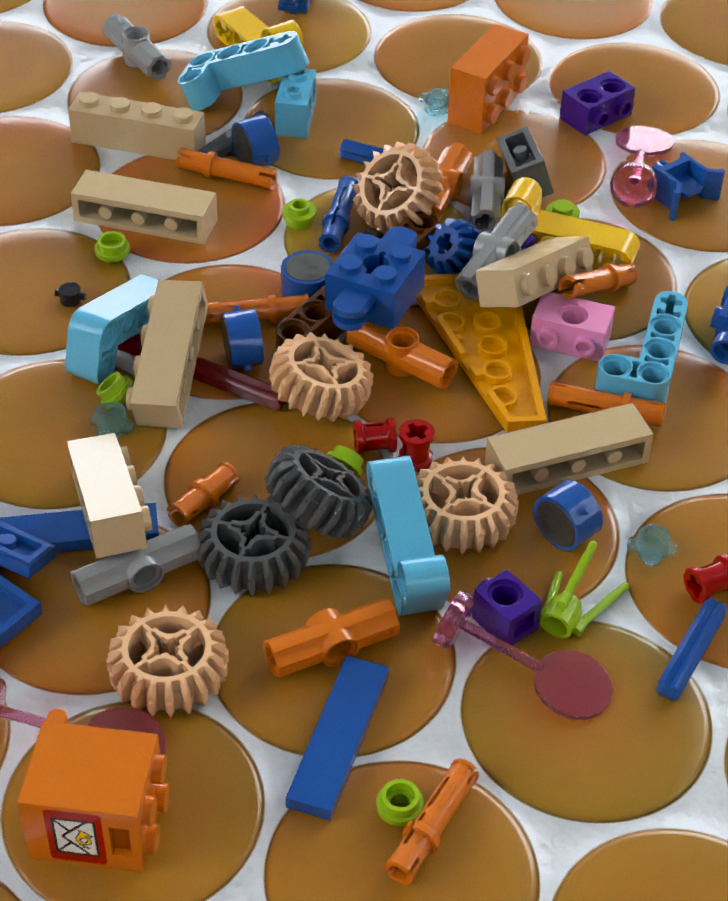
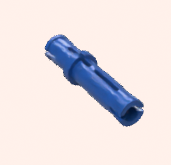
M352 176L340 178L330 210L323 217V231L318 241L319 247L325 252L334 253L338 251L343 235L349 230V216L353 208V198L357 194L352 186L359 183Z

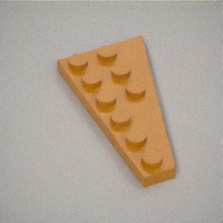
M459 274L424 275V288L415 300L456 360H458V363L506 433L546 424L547 418L522 306L480 307L479 299L475 301L466 298L456 288L454 280Z

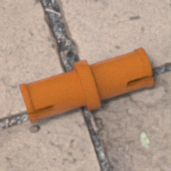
M222 462L204 479L199 478L193 481L189 486V491L167 507L170 520L178 527L188 525L203 510H210L215 507L219 502V497L240 481V478L237 477L239 473L236 468L228 462Z

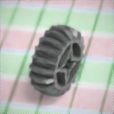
M290 444L289 447H283L280 453H277L273 458L264 478L267 484L265 488L272 494L273 501L282 506L283 512L291 514L295 521L302 522L306 525L307 529L313 528L321 535L328 533L332 538H349L351 535H355L359 529L363 528L369 519L368 516L373 506L370 491L364 487V481L355 476L354 471L348 470L343 466V462H337L331 455L327 456L318 449L311 450L306 445L299 447Z
M255 493L252 499L243 500L238 495L235 503L232 504L222 500L220 510L210 509L207 519L201 520L198 538L201 543L198 550V561L201 564V568L205 569L208 580L216 579L220 589L231 585L235 595L242 589L248 590L252 597L256 590L264 589L270 595L275 585L286 589L289 579L298 580L301 569L306 568L309 551L311 550L309 529L302 522L295 521L291 514L283 512L282 506L273 501L272 495L265 500L258 499Z

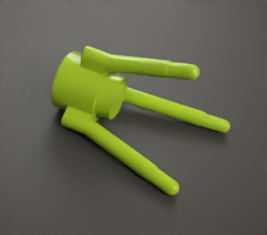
M596 541L589 542L566 588L559 595L558 592L563 573L556 571L540 614L542 628L552 636L563 639L568 638L571 633L581 636L591 621L629 589V584L623 582L582 616V603L573 593L597 548Z

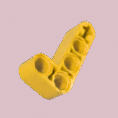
M238 7L213 17L215 34L227 47L288 31H295L303 46L301 29L294 20L268 27L245 7ZM282 77L270 79L268 81L274 84L280 82Z
M528 177L518 178L513 183L502 204L501 219L516 203L526 205L531 212L536 214L538 225L530 234L536 237L535 244L551 237L589 236L590 248L594 255L593 270H597L604 264H614L616 266L623 263L633 264L640 248V240L633 232L541 210L542 188L539 183Z

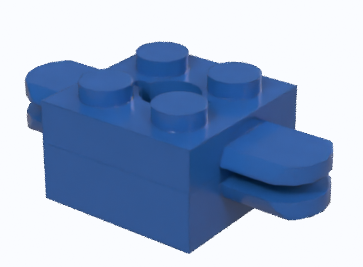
M400 226L391 227L382 239L357 232L325 273V309L332 311L333 323L338 328L347 331H358L366 322L394 330L424 288L425 252L416 249L417 235L413 230Z

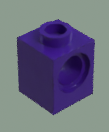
M506 569L494 578L483 580L474 589L472 618L507 650L539 629L542 600Z

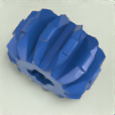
M447 218L444 225L435 224L436 232L434 235L427 236L430 240V245L423 250L428 255L426 263L437 274H459L473 257V246L478 235L481 233L467 220Z

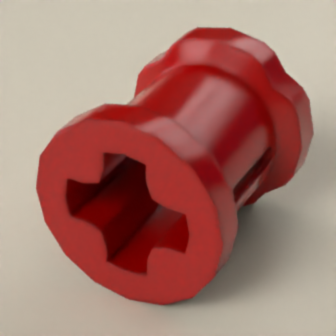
M394 417L387 418L385 422L362 424L360 420L353 421L355 452L359 455H363L364 451L388 449L390 453L396 452L397 433Z
M411 419L405 421L399 428V439L402 442V448L399 450L398 457L410 456L415 472H420V469H428L432 463L433 452L430 449V444L435 438V430L432 424L421 419Z
M727 554L716 556L713 563L703 567L691 566L686 569L683 575L684 584L687 592L696 603L703 604L712 595L724 590L728 591Z

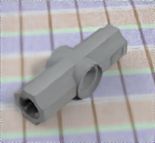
M119 13L110 15L106 23L102 25L103 34L123 52L125 64L130 67H138L155 81L165 78L167 72L171 69V59L150 41L149 30L142 26H134Z
M484 150L482 154L475 157L473 176L471 175L469 206H471L470 223L480 233L484 231L489 232L499 223L504 201L505 178L503 177V158L499 157L492 150Z
M516 203L514 207H511L491 233L484 231L478 235L473 246V257L454 280L456 288L466 298L475 301L479 299L476 270L521 251V246L538 225L536 214L531 212L526 205Z
M186 524L147 540L146 549L111 555L70 572L78 598L83 606H89L129 588L135 593H143L155 588L161 582L164 573L198 560V550L201 545L198 534L191 524Z

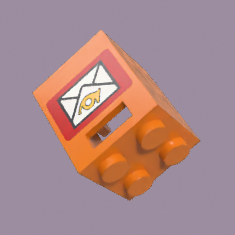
M60 708L51 710L47 715L46 721L42 722L17 801L28 857L30 859L144 872L148 854H156L159 845L160 824H156L158 813L167 811L170 798V784L164 783L167 770V755L160 754L158 734L67 724L68 719L65 710Z

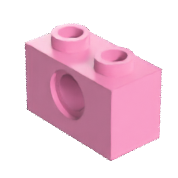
M549 292L541 296L533 314L530 346L599 362L604 356L611 336L615 306L579 298L565 299L561 294Z

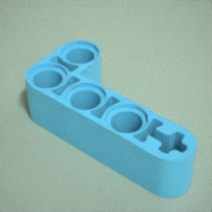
M288 31L202 53L189 62L177 82L191 109L198 111L213 104L224 90L297 73L309 64V59L295 31Z
M141 274L81 306L74 312L68 326L65 357L67 373L98 385L110 374L114 373L118 345L140 333L143 325H148L149 296L155 295L157 282L160 279Z
M664 291L657 294L654 299L640 358L620 354L603 356L598 362L594 390L620 395L628 392L633 393V397L666 403L688 307V300L685 296L675 291Z
M410 456L368 461L366 465L367 482L398 614L403 616L443 609L450 592L448 566L442 554L435 555L417 478Z

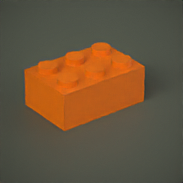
M495 23L451 67L447 123L482 134L490 124L496 122L499 114L505 108L510 107L513 99L519 93L524 92L528 82V76L525 74L526 64L531 53V49L528 47V33Z

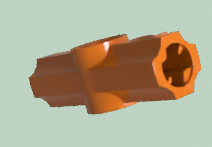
M454 142L451 146L445 147L437 161L440 166L439 170L444 177L439 183L443 185L445 191L436 195L441 204L433 205L431 210L438 216L439 220L447 209L451 200L457 201L459 198L463 177L472 163V153L466 149L465 144Z
M366 322L360 330L347 332L346 342L348 344H352L354 347L385 361V369L391 375L397 377L414 375L445 390L452 383L453 377L458 371V360L420 343L417 331L412 328L399 326L392 330Z
M381 599L341 614L335 608H327L312 615L306 622L305 627L263 641V650L268 667L274 677L278 676V678L322 662L328 667L335 668L343 665L346 655L355 657L360 648L399 635L400 624L396 616V610L389 599Z

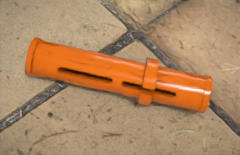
M183 147L178 151V154L182 155V157H176V168L203 173L206 178L212 179L216 176L268 188L269 190H273L276 185L272 183V180L277 181L278 171L275 168L271 169L219 157L216 152L212 151L206 154Z
M623 263L617 266L614 264H604L597 270L563 276L559 280L558 290H569L561 294L565 299H573L599 291L611 293L621 286L634 284L638 278L637 270L628 272V270L635 268L631 263Z
M268 294V298L208 302L204 325L220 324L222 313L233 312V306L237 305L240 306L241 310L255 309L259 320H270V323H277V319H285L307 301L309 296L304 294L275 297V294Z
M556 381L551 382L547 397V405L589 413L633 403L647 424L662 427L667 406L665 402L633 397V393L613 394L557 383Z
M461 758L455 759L415 820L409 821L402 831L403 838L400 844L384 864L385 871H389L388 876L394 881L404 885L410 884L428 855L434 854L440 846V836L479 778V772L475 771L476 767L471 762Z

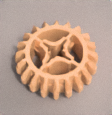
M397 141L394 148L385 144L381 154L373 151L374 159L371 162L363 161L366 169L364 172L356 173L360 183L352 186L357 193L353 201L358 206L357 212L370 227L386 234L391 227H396L408 216L418 226H422L423 221L415 212L423 211L426 215L430 216L433 213L431 207L441 204L436 195L445 191L443 185L439 183L444 177L439 170L438 162L430 156L431 154L426 149L410 142L405 145Z
M311 332L306 337L296 334L293 339H285L284 343L278 346L277 352L274 353L269 369V379L272 382L271 390L278 393L279 401L289 402V409H299L302 411L303 416L306 414L314 415L317 421L321 417H327L331 422H334L337 417L347 420L350 414H358L359 410L364 407L365 402L369 400L374 374L370 371L371 364L363 360L364 354L354 352L352 344L344 345L340 343L339 338L336 340L329 339L325 333L322 337H316Z
M462 456L460 461H452L449 457H446L442 465L432 461L430 468L420 469L417 483L433 546L443 544L445 553L451 548H458L463 555L466 549L472 548L479 554L483 545L494 549L498 540H506L509 531L513 530V526L516 524L519 500H517L518 495L516 494L515 485L507 480L505 472H497L494 463L484 466L481 464L480 458L474 462H469L465 460L464 456Z
M165 604L161 612L153 613L147 608L144 618L131 615L129 626H118L117 637L110 639L109 653L106 659L107 670L113 689L118 690V696L122 702L131 701L135 712L147 706L148 712H150L152 717L159 710H166L171 718L175 709L183 708L190 714L193 703L206 706L209 699L208 695H218L221 687L220 683L225 682L228 674L229 650L226 649L225 637L222 631L217 630L213 619L204 620L200 610L188 615L183 605L174 612L170 611ZM142 656V660L136 663V661ZM201 656L200 661L192 668L194 660Z

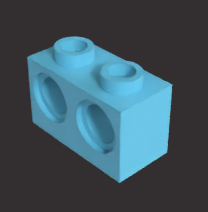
M304 68L297 73L282 76L275 100V132L277 136L308 138L316 105V70Z

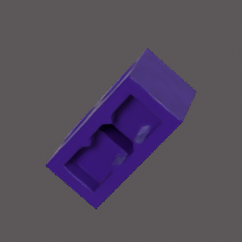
M610 70L562 91L559 118L586 136L632 115L636 87Z

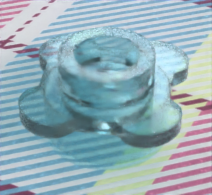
M433 88L429 93H421L419 95V101L425 103V112L436 117L448 114L449 95L446 89Z
M106 402L99 405L89 417L90 424L95 425L97 428V436L115 433L116 437H118L122 433H130L134 429V422L127 418L126 408L118 402Z
M655 524L641 527L637 537H630L627 541V548L639 554L643 563L648 566H658L661 559L666 556L676 555L678 549L677 544L671 541V535L668 530Z

